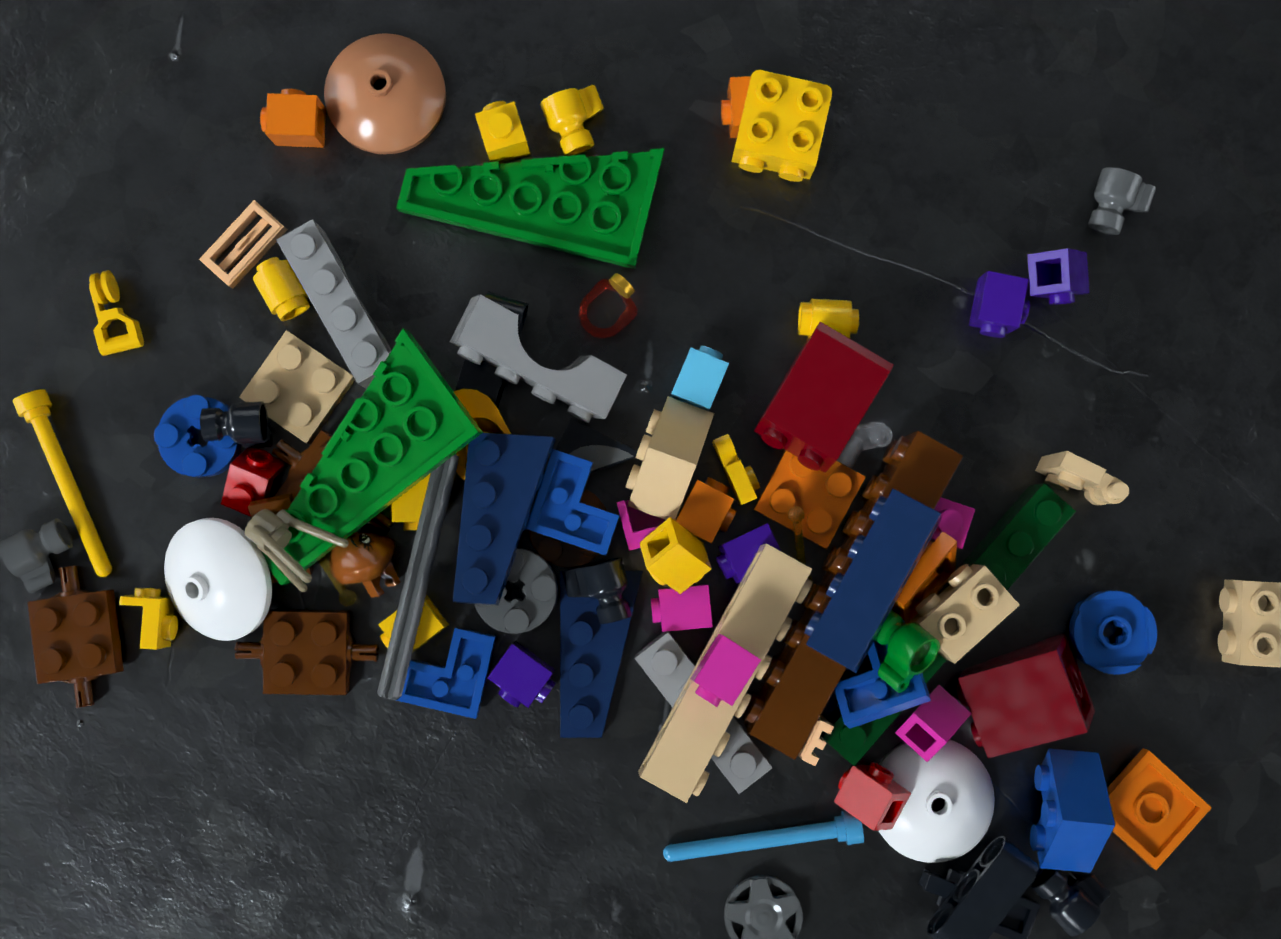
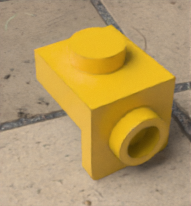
M135 588L134 595L120 596L119 605L143 606L140 649L157 650L171 647V640L175 639L178 631V618L174 615V605L170 597L161 596V589Z

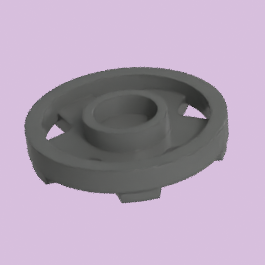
M756 875L744 879L730 892L724 907V921L731 939H740L733 929L732 921L743 925L744 929L741 939H797L802 927L803 913L798 897L787 883L773 876ZM769 884L781 888L787 894L773 896ZM750 887L748 900L735 901L742 891ZM795 913L794 925L790 931L786 920Z

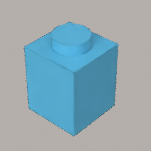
M702 345L699 350L690 348L671 393V398L709 411L729 363L722 360L723 354Z

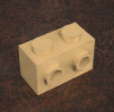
M965 564L958 568L947 579L950 585L938 596L936 593H932L923 599L915 608L918 614L910 620L934 636L940 642L938 653L945 660L954 664L1020 605L985 565L973 564L969 567L968 564Z
M1225 579L1224 588L1219 596V605L1223 612V629L1218 635V649L1222 654V662L1246 666L1281 667V583Z

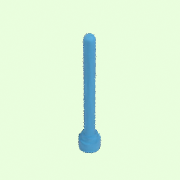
M841 811V816H835L834 821L670 844L664 848L663 856L667 861L673 862L837 838L838 842L846 841L847 845L864 843L862 822L847 811Z

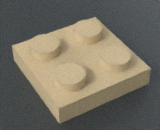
M286 330L239 398L245 402L263 401L267 409L268 418L306 444H311L354 383L355 378L342 367Z

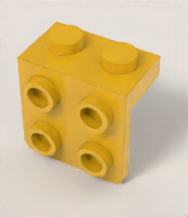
M764 70L754 71L750 78L731 162L739 163L741 169L749 172L760 173L763 169L779 172V177L788 181L800 182L803 178L810 179L818 160L832 97L831 87L826 84Z

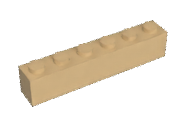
M767 543L760 545L638 770L640 778L685 803L688 802L691 794L698 796L701 793L709 777V772L705 771L706 766L712 755L719 757L725 749L730 738V734L726 732L733 716L739 719L746 710L751 699V695L746 693L754 677L760 680L765 674L772 659L771 656L767 655L775 639L780 642L784 638L792 623V619L787 615L795 601L800 604L803 602L812 586L813 581L808 579L812 568ZM718 634L724 635L761 659L733 706L723 700L718 707L709 703L695 693L699 685L690 679Z

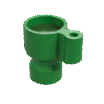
M891 610L875 639L879 644L887 645L888 651L884 662L879 667L878 676L895 691L902 693L907 689L914 675L922 673L934 662L940 649V642L916 623L904 624V619Z

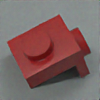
M254 448L244 450L230 463L221 505L250 516L248 505L251 501L270 497L273 481L283 471L285 462L273 457L264 450Z

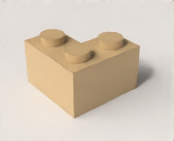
M669 396L662 412L654 409L646 433L651 434L652 437L644 434L635 457L643 461L642 465H633L626 483V488L633 490L627 505L628 507L667 520L669 517L676 520L715 413Z

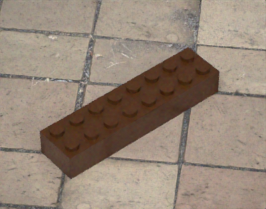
M920 431L901 436L899 440L894 439L890 443L882 458V461L886 462L887 465L879 476L873 475L862 494L867 499L863 508L859 512L853 511L842 530L847 535L843 544L839 548L833 547L822 566V569L827 571L819 585L813 583L803 600L802 605L807 608L799 622L795 619L792 620L786 635L782 639L786 646L780 657L772 656L769 667L762 677L765 679V684L759 695L754 692L751 694L749 704L742 714L745 716L743 724L750 735L796 760L846 669L843 665L806 645L810 636L804 634L809 621L817 610L824 613L831 597L827 596L826 592L838 572L845 575L853 559L847 556L859 534L867 536L874 521L869 519V515L881 495L888 498L892 489H895L934 510L963 455Z

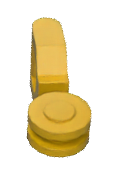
M106 270L102 271L101 275L99 273L90 274L89 289L98 319V324L93 332L100 354L106 356L143 347L144 339L139 321L125 315L123 308L117 307L108 310L104 308V305L108 304V302L115 303L120 299L119 287L112 272ZM118 319L125 322L128 333L109 338L107 328L111 322Z

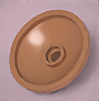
M382 33L356 40L336 57L326 77L324 100L331 122L349 143L370 153L396 154L416 147L435 130L444 112L446 87L436 60L422 45L401 35ZM384 79L387 81L383 89L376 90L373 88L377 80Z

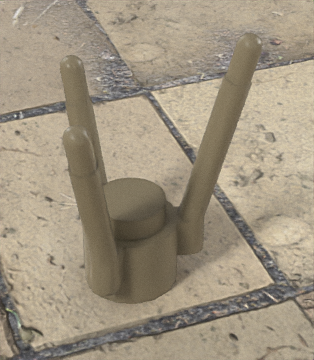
M268 509L259 511L248 522L244 532L245 536L253 541L257 548L266 554L301 592L307 591L305 583H310L312 577L284 550L292 537V533L288 528L293 527L343 548H346L349 544L344 538L294 518L284 509L276 515Z

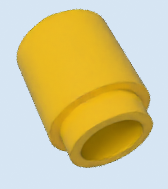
M272 257L256 267L258 272L253 276V281L272 314H277L281 321H287L309 309L308 295L288 260H279L278 257Z
M811 299L810 303L801 302L798 314V335H807L809 338L819 322H822L850 339V334H857L859 310L852 309V302L850 300Z

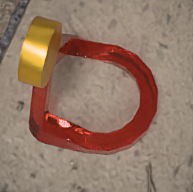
M615 273L609 280L602 279L598 281L580 303L578 316L580 324L585 331L594 337L607 338L614 336L625 328L637 315V308L630 297L635 292L632 285L618 273ZM609 289L619 293L626 305V309L613 326L604 329L597 328L588 320L587 307L603 291Z

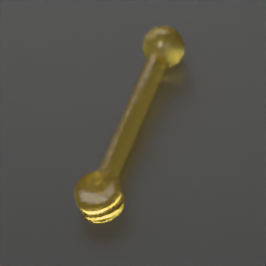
M795 506L789 510L788 517L794 526L797 561L806 565L801 523L805 513L802 508ZM809 574L808 579L812 581V577Z
M325 556L322 557L318 562L340 593L339 602L343 606L353 605L356 602L355 592L347 590L344 585H341L334 579L329 562Z

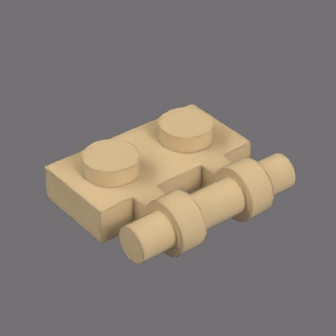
M1069 451L1042 456L1035 470L1047 476L1044 482L1054 488L1068 492L1069 488L1083 490L1085 498L1093 505L1118 504L1124 501L1129 494V487L1123 481L1105 473L1106 469Z

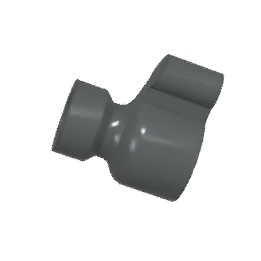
M1114 167L1103 168L1094 192V198L1099 206L1092 211L1088 227L1101 233L1119 235L1125 220L1122 215L1123 211L1148 212L1156 187L1142 182L1143 178L1140 175L1129 170Z
M56 518L43 524L38 532L32 529H24L0 540V556L8 570L14 576L20 577L26 590L32 594L55 583L56 576L49 559V554H59L72 548L73 539L66 525Z

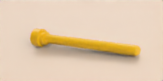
M38 389L14 398L12 402L18 416L24 417L26 423H32L95 573L100 577L109 576L112 572V565L48 417L51 415L49 408L52 407V403L45 389Z

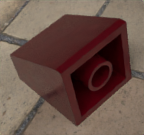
M819 322L795 358L754 432L761 435L762 440L769 446L776 449H785L797 456L798 461L808 469L820 470L826 473L844 450L894 364L824 323Z
M1066 633L1050 637L966 668L958 677L959 683L956 684L957 695L961 704L964 707H969L974 722L971 723V731L975 743L978 747H984L987 758L1087 733L1095 712Z

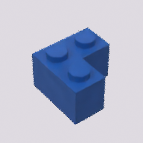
M1049 748L1042 765L1036 766L1034 774L1035 788L1041 791L1043 803L1041 806V817L1037 825H1032L1031 848L1033 851H1037L1041 869L1091 873L1115 827L1100 755L1095 752Z

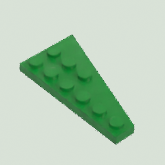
M664 148L650 149V152L628 153V151L612 152V155L588 157L583 154L522 159L521 162L499 164V161L483 162V165L463 167L446 165L408 168L405 172L396 208L402 213L635 269L664 155Z
M407 329L401 330L395 339L396 345L386 360L381 361L373 373L375 377L362 397L355 400L322 451V458L312 473H308L301 483V490L290 507L284 509L294 518L347 539L483 433ZM289 527L288 530L292 533V537L284 550L306 571L338 545ZM263 553L269 570L281 586L289 584L291 581Z

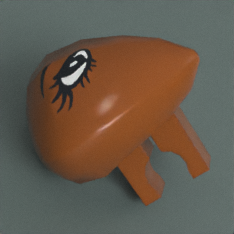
M354 532L346 539L349 542L346 548L336 546L331 550L329 558L331 574L341 585L363 582L372 598L380 597L384 594L383 589L380 587L381 577L385 580L387 587L396 586L401 583L391 563L395 542L383 534Z

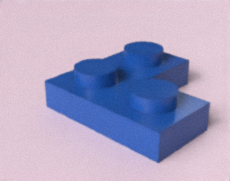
M553 449L526 529L606 556L619 515L580 503L593 462Z
M874 640L868 651L873 670L838 682L834 689L843 722L849 729L931 701L923 673L914 675L910 680L909 686L902 693L895 691L878 676L879 667L884 662L888 651L887 645H881L876 640ZM914 656L911 662L917 664Z
M455 627L446 666L410 659L402 696L396 701L476 719L479 715L497 636Z

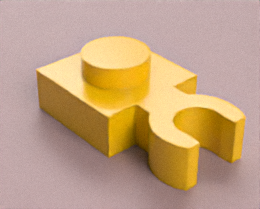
M729 434L713 440V447L721 461L724 473L739 506L757 499L754 490L760 488L758 479L751 466L744 468L737 456Z

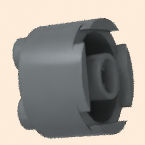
M516 549L515 552L517 554L499 606L474 604L480 617L489 626L498 631L511 634L530 631L547 620L558 603L559 581L556 571L549 561H546L539 553L532 550ZM523 581L525 586L522 591L526 595L525 599L517 597L512 600L508 596L511 592V589L507 586L508 583Z

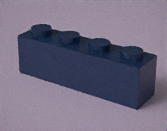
M892 489L888 498L882 495L878 498L869 515V519L874 521L867 536L859 534L855 539L847 556L853 559L845 575L840 572L835 575L826 592V595L831 597L824 613L818 610L814 613L804 634L810 636L806 643L807 646L857 673L941 522V513L895 489Z

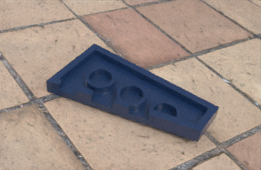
M481 433L468 444L453 602L499 606L517 554L515 552L522 531H525L536 491L539 490L548 456L552 453L556 441L554 437Z
M625 570L628 586L623 592V598L629 602L631 615L643 570ZM560 571V738H602L631 617L612 623L599 624L596 611L599 601L593 597H568L562 571Z

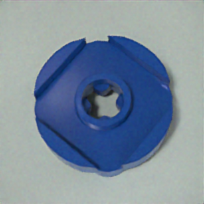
M191 395L178 400L165 411L154 431V441L158 445L161 457L174 471L197 478L216 476L229 469L230 463L239 456L242 445L235 443L231 437L225 436L221 441H208L205 446L201 444L193 446L191 442L193 436L191 433L195 428L201 430V410L203 408H220L224 412L228 411L230 407L217 399L201 395Z
M1113 590L1096 592L1085 600L1079 601L1074 606L1073 615L1070 619L1069 638L1071 646L1080 662L1097 671L1114 675L1126 674L1142 665L1140 663L1145 660L1147 654L1152 653L1157 642L1156 621L1148 607L1143 606L1139 600L1135 599L1136 597L1129 593ZM1113 620L1114 626L1122 628V635L1116 636L1115 643L1110 644L1108 637H1104L1103 630L1107 628L1108 622Z

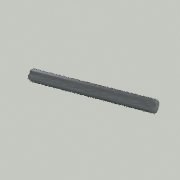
M457 454L453 455L430 474L377 691L378 695L385 699L398 700L402 696L459 462Z

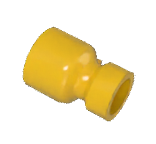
M595 85L580 90L576 88L565 89L541 101L540 106L549 128L556 133H560L562 137L560 146L564 156L581 154L595 145L590 131L584 129L583 126L585 121L596 116L604 109Z

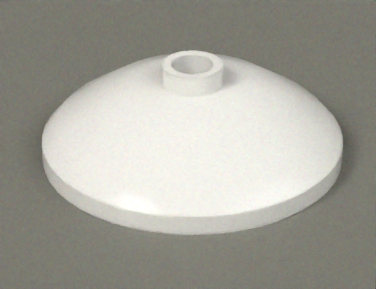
M203 518L186 524L171 539L164 563L166 588L177 612L196 631L216 640H236L257 629L269 611L272 598L270 571L263 553L253 541L245 536L244 530L227 520Z
M949 740L926 762L908 744L903 742L893 748L881 760L879 765H882L894 774L892 780L911 792L893 829L879 830L882 837L896 851L908 858L921 862H946L966 854L984 837L994 813V789L987 769L980 759L968 748L953 740ZM936 798L944 799V807L940 811H932L931 804Z

